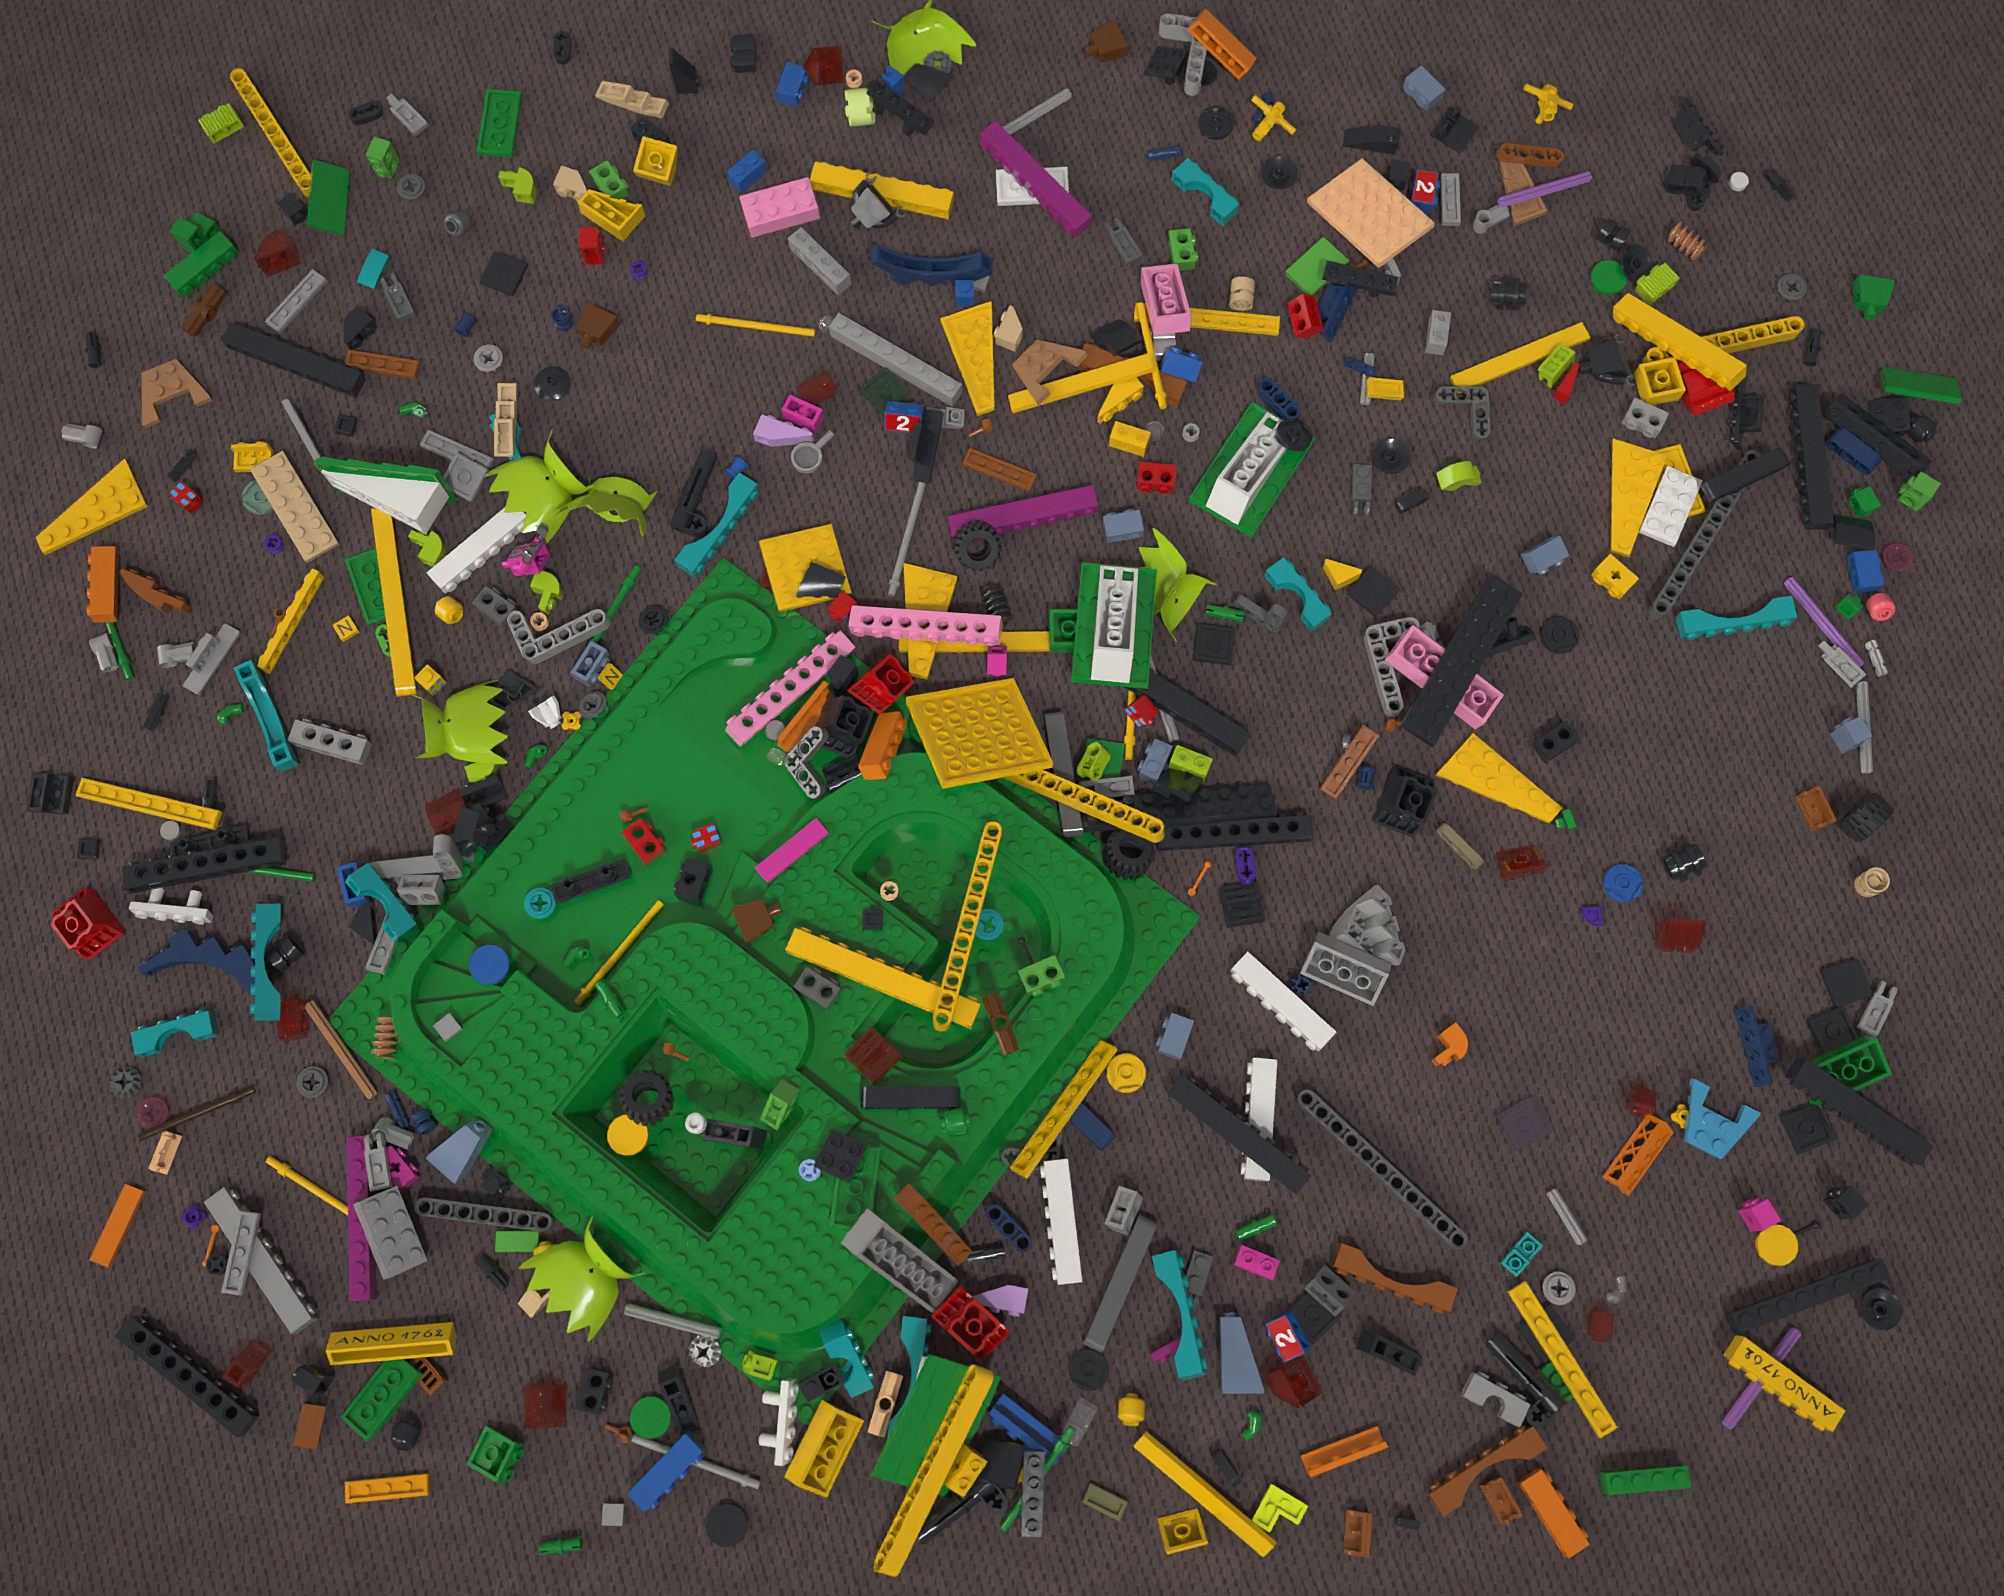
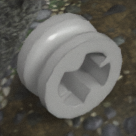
M1193 423L1187 424L1183 429V438L1188 442L1196 441L1199 437V427ZM1189 429L1193 430V436H1189Z

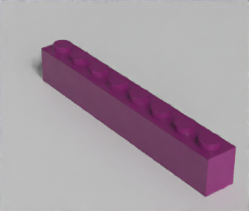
M996 120L979 133V143L982 149L987 150L994 161L999 162L1004 170L1011 174L1020 186H1024L1028 194L1032 198H1036L1040 206L1044 210H1048L1052 218L1056 222H1060L1068 234H1072L1076 238L1092 225V215Z
M1091 485L948 516V524L952 541L954 536H957L956 531L961 530L963 524L967 526L969 521L975 523V520H980L981 523L985 521L989 526L992 525L995 531H997L998 536L1007 531L1019 532L1026 527L1037 528L1041 524H1055L1063 519L1070 521L1076 519L1077 516H1092L1098 512V503L1094 487ZM978 537V538H974V539H976V540H981V539H984V538Z
M365 1136L347 1138L349 1301L351 1302L377 1300L376 1260L353 1204L375 1195V1191L372 1192L369 1189L364 1151H366Z

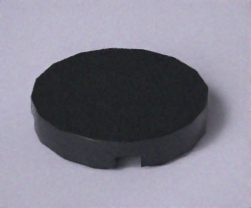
M1211 106L1201 113L1198 126L1200 132L1205 137L1211 140H1221L1232 132L1234 119L1233 115L1226 108Z
M1701 153L1695 154L1692 157L1691 165L1706 169L1709 177L1708 180L1711 183L1716 184L1722 179L1723 173H1719L1721 171L1720 167L1708 156L1701 157Z
M1285 419L1280 422L1276 429L1275 436L1279 444L1295 452L1307 449L1313 437L1311 429L1302 421L1299 423L1296 422V419Z
M1554 617L1543 625L1540 638L1544 647L1550 652L1565 654L1576 646L1579 639V631L1572 621L1564 617Z
M1085 1349L1072 1357L1069 1362L1068 1372L1075 1386L1081 1390L1093 1391L1103 1386L1106 1382L1109 1366L1101 1353L1096 1350Z
M726 1503L717 1506L711 1511L706 1522L708 1537L720 1547H731L739 1543L744 1538L748 1528V1521L744 1511L735 1504Z

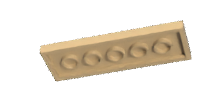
M283 451L250 469L306 563L339 545Z

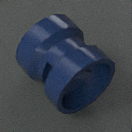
M557 307L553 310L551 317L556 328L560 331L569 330L573 325L569 311L564 307Z
M428 1108L410 1117L412 1123L417 1126L416 1131L419 1136L425 1135L437 1128L436 1122L430 1117L431 1112Z

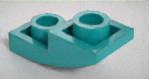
M372 249L363 265L357 282L376 289L381 274L385 272L390 256Z
M1526 1231L1504 1257L1501 1264L1517 1277L1543 1247V1244Z

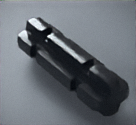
M188 449L185 452V457L182 456L173 467L174 470L168 473V478L177 482L180 478L179 475H183L192 464L191 461L196 459L197 454L193 450Z

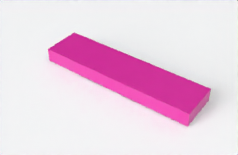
M817 818L814 819L755 867L756 871L767 884L770 883L829 835L828 831Z

